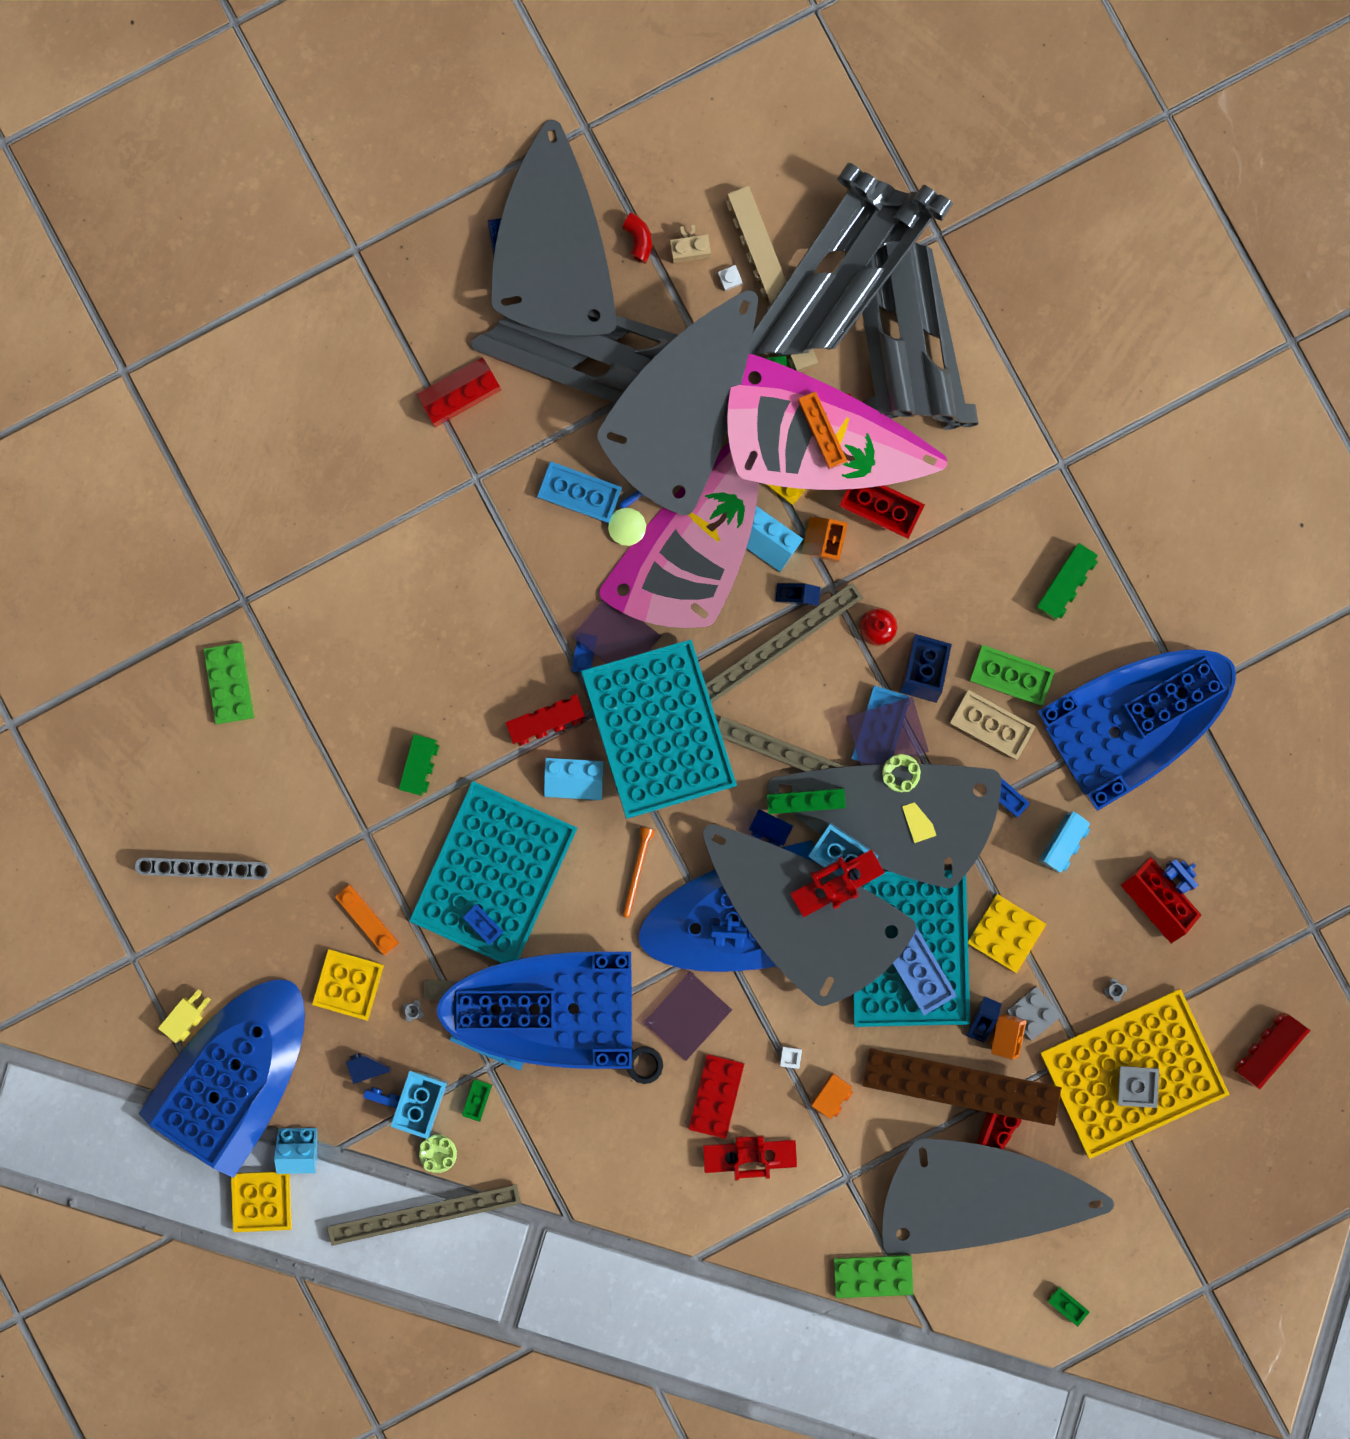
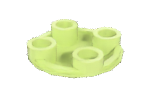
M623 508L617 510L612 515L608 524V530L615 542L631 546L643 538L646 531V523L640 512L632 508Z
M898 754L889 758L884 764L882 771L884 783L890 789L897 792L911 791L919 782L921 774L916 760L905 754ZM902 765L908 767L909 772L913 774V778L911 781L904 780L901 786L894 783L895 777L891 772L895 767Z
M432 1135L421 1143L419 1159L426 1171L442 1173L448 1171L454 1165L457 1158V1150L454 1143L448 1137Z

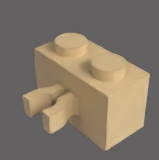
M691 225L692 231L690 232V237H687L684 226L680 227L681 235L684 238L670 240L673 264L710 259L711 250L708 235L694 236L695 225Z

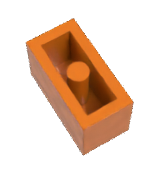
M1007 1014L999 1016L994 1025V1029H996L995 1036L990 1043L992 1048L991 1054L1011 1060L1019 1058L1027 1020Z
M832 1072L812 1101L811 1106L829 1119L833 1116L837 1117L842 1109L840 1105L844 1100L848 1101L853 1093L851 1089L853 1087Z

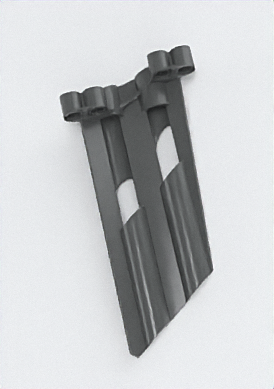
M848 162L837 178L848 189L847 193L754 329L749 354L758 356L765 353H775L778 356L809 353L812 349H835L933 218L942 221L953 203L945 196L938 195L926 185H922L918 192L905 193L896 190L891 185L877 180L869 173H863L857 166ZM893 242H899L882 268L865 269L879 248ZM832 251H845L847 253L834 273L813 274L827 253Z
M893 242L879 248L865 269L882 268L899 242ZM915 242L862 312L875 392L874 397L865 399L862 402L890 419L899 416L913 417L915 415H923L942 421L944 430L956 429L960 426L973 427L979 424L975 404H966L964 400L933 251L927 245H920ZM879 307L891 314L897 315L899 339L892 338L882 331ZM924 331L931 336L939 338L944 369L937 366L927 355Z
M592 309L587 313L588 319L592 322L600 319V312L596 309ZM616 316L617 325L611 333L588 336L545 332L505 317L497 322L498 325L485 334H480L472 340L471 345L473 350L616 403L645 366L678 335L620 316ZM631 332L660 344L652 348L637 350L616 341ZM588 357L611 365L608 372L598 377H593L572 368Z

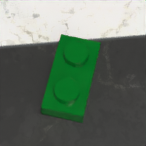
M474 1078L462 1113L463 1117L478 1122L481 1121L493 1084Z
M1060 1286L1057 1287L1047 1300L1049 1304L1077 1327L1090 1313L1088 1309Z

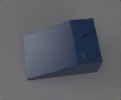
M915 634L905 667L900 693L937 703L943 691L952 644Z

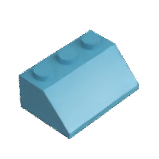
M756 506L746 549L781 572L803 541V538Z
M546 758L544 797L602 800L604 761Z
M1074 811L1067 812L1038 861L1058 873H1061L1062 870L1066 871L1071 863L1069 858L1072 854L1075 855L1080 848L1078 843L1081 838L1085 839L1088 835L1090 823Z
M830 823L808 857L826 867L837 861L841 856L845 863L871 849ZM841 867L832 873L840 876L844 871Z
M409 1071L390 1127L428 1139L448 1081L431 1075Z

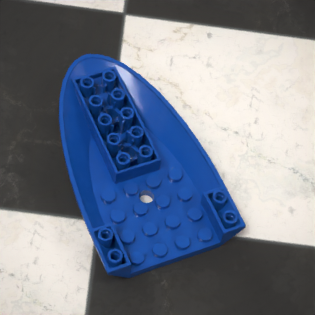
M1181 650L1163 653L1130 663L1095 678L1038 711V714L1047 734L1081 791L1098 811L1154 777L1199 740L1222 713L1232 695L1236 680L1235 666L1226 656L1208 650ZM1179 688L1185 692L1183 699L1178 698L1176 694ZM1145 708L1151 709L1152 716L1150 718L1144 716ZM1116 727L1119 730L1117 738H1112L1109 735L1110 728Z
M812 840L780 847L817 863L808 857L814 848ZM715 869L695 878L664 898L649 913L640 929L639 942L647 954L664 964L681 969L728 972L777 967L752 936L748 928L747 939H744L742 948L732 946V938H725L724 946L714 945L713 937H711L712 924L720 925V920L727 921L728 915L736 914L739 918L738 921H740L739 926L746 927L730 901ZM698 923L701 926V931L698 934H693L690 931L691 924Z
M631 951L548 954L513 960L488 967L462 979L445 992L437 1006L438 1018L444 1028L456 1039L470 1047L505 1059L562 1068L632 1069ZM571 1003L578 1004L579 1012L575 1014L569 1012L568 1006ZM498 1004L502 1009L501 1013H493L491 1006ZM537 1004L540 1007V1012L537 1014L532 1013L530 1005Z
M271 980L261 983L243 992L214 1015L177 1056L142 1107L139 1115L146 1123L211 1168L234 1178L262 1136L277 1109L300 1052L304 1033L305 1008L302 994L296 984L288 980ZM257 1026L262 1029L260 1037H257L254 1032ZM235 1059H238L241 1063V1067L238 1070L233 1067ZM212 1092H216L219 1095L217 1103L210 1101V1094Z

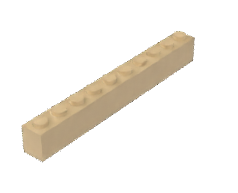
M747 186L727 194L728 200L725 203L728 211L733 212L735 217L732 218L735 229L739 228L740 242L748 250L746 257L749 264L753 263L755 268L753 275L756 282L760 281L761 283L760 293L762 298L768 301V310L787 281L750 187ZM813 349L809 353L789 355L790 358L787 359L789 367L798 372L818 365Z

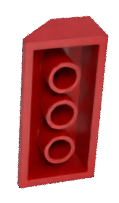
M482 357L417 393V396L432 423L437 427L500 392L501 388Z
M885 485L847 489L839 507L906 539H909L925 504Z
M1150 857L1132 872L1121 886L1159 929L1162 935L1172 944L1188 933L1201 917V914L1184 894L1180 895L1175 890L1174 886L1176 885L1172 880L1168 881L1162 875V868Z
M1287 1013L1277 1015L1273 1020V1026L1263 1031L1260 1036L1261 1040L1257 1044H1252L1248 1049V1055L1245 1058L1239 1059L1235 1065L1236 1069L1234 1071L1248 1084L1259 1090L1311 1031Z

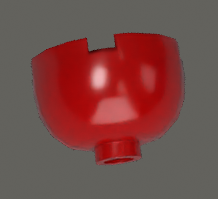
M873 608L863 615L859 629L862 638L866 642L874 646H882L892 641L896 636L898 626L895 616L890 611L884 608Z

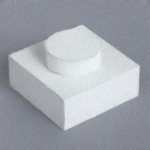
M736 265L718 272L725 291L743 284Z
M783 1046L780 1066L799 1069L802 1049Z

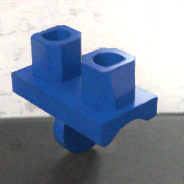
M1174 859L1166 864L1167 868L1163 871L1162 875L1168 881L1172 880L1175 876L1180 882L1174 888L1180 895L1199 886L1193 879L1197 875L1193 871L1196 867L1194 863L1188 865L1185 861L1179 863L1177 859Z
M728 915V921L720 920V925L712 924L711 937H713L714 945L724 946L725 938H732V946L742 948L744 939H747V927L739 926L740 921H732V915Z

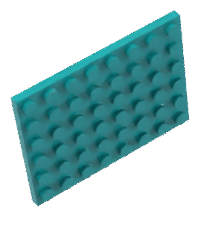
M692 640L581 671L626 819L737 786Z
M472 781L409 922L498 962L505 963L518 960L578 828ZM476 904L504 931L490 945L463 918Z
M944 870V876L951 878L952 870ZM884 871L883 875L862 885V888L873 893L914 920L916 929L920 932L957 996L923 1015L892 964L872 983L853 994L854 1027L970 1024L966 875L956 886L944 888L910 879L891 871ZM894 925L887 926L885 928V935L891 939L895 938L898 935L897 927Z

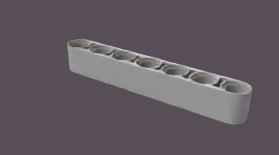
M147 857L140 858L135 863L137 873L156 876L261 880L266 879L271 872L270 866L264 862ZM144 861H147L150 865L149 870L146 872L141 867ZM163 862H167L169 865L167 872L161 870ZM183 862L188 865L186 873L180 871V865ZM202 863L207 866V872L204 874L199 871V866ZM221 864H224L227 869L223 875L218 872V867ZM239 865H243L246 868V872L242 876L237 872ZM260 865L265 868L263 876H259L256 873V869Z

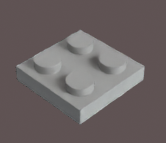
M1037 986L1006 1010L1010 1016L1027 1020L1024 1033L1031 1041L1061 1017Z
M1119 1066L1117 1105L1157 1108L1159 1068Z

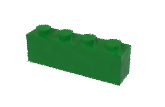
M1076 544L1035 609L1053 621L1058 618L1061 619L1067 611L1065 606L1068 601L1072 603L1075 599L1077 587H1082L1088 578L1085 576L1088 570L1092 571L1098 563L1095 560L1098 555L1082 544Z
M845 788L767 794L768 814L846 808Z

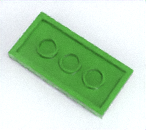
M243 643L204 649L216 725L255 718Z
M982 645L970 682L1042 707L1055 670Z
M911 1255L834 1258L836 1298L913 1295Z

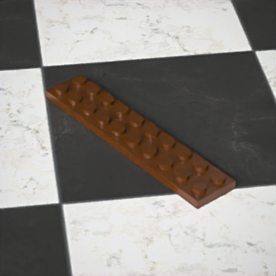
M871 1048L863 1081V1087L1052 1126H1055L1062 1089L1059 1086Z

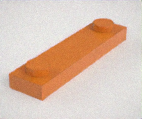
M815 391L798 398L797 401L828 470L846 463L847 459L817 392Z
M351 884L335 896L384 956L399 944L398 940Z

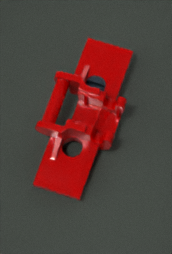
M872 849L845 863L841 856L837 861L817 872H811L810 874L814 881L792 892L791 896L802 916L806 917L831 902L833 908L837 909L841 903L851 898L859 897L857 888L883 875L885 872ZM842 867L843 874L823 884L821 878ZM816 889H823L826 896L823 898L817 897Z
M758 1135L753 1137H736V1142L732 1144L703 1145L705 1173L734 1171L735 1181H739L741 1178L757 1177L770 1179V1169L797 1167L796 1140L764 1141V1136ZM773 1150L775 1153L774 1158L770 1161L765 1159V1151ZM750 1162L764 1163V1169L739 1171L738 1166Z

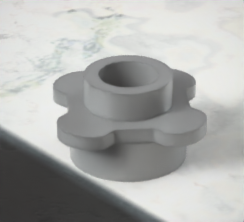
M1111 979L1108 988L1104 989V994L1111 996L1115 1002H1119L1127 991V987L1118 983L1117 979Z
M415 1000L411 1004L405 1003L402 1006V1009L405 1011L406 1021L411 1022L415 1018L421 1019L424 1016V1012L420 1008V1001Z

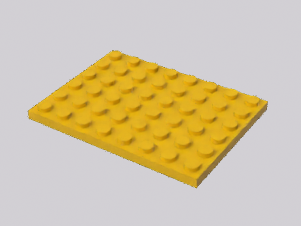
M1180 988L1040 1052L1054 1085L1062 1087L1060 1098L1088 1159L1230 1095ZM1119 1066L1159 1068L1157 1108L1117 1105Z

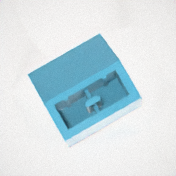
M278 1128L274 1156L277 1174L316 1173L317 1128Z

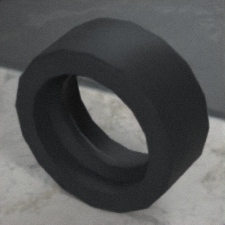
M648 1046L633 1050L632 1069H627L630 1077L642 1084L652 1083L657 1080L663 1070V1059L660 1053ZM649 1054L654 1057L657 1066L653 1074L644 1077L636 1073L634 1061L637 1056Z

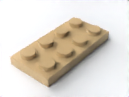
M967 690L949 723L1015 760H1018L1036 727L970 690Z

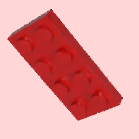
M707 1054L689 1130L723 1139L727 1138L745 1063Z

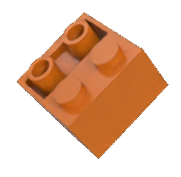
M809 517L801 554L838 563L848 523L829 518Z

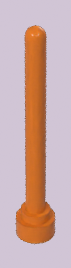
M640 826L641 842L623 910V917L628 918L631 914L648 841H651V837H654L655 830Z

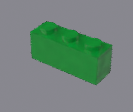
M416 734L413 735L399 790L420 796L428 792L430 782H427L428 775L433 773L435 766L432 763L433 757L438 755L440 748L437 740Z

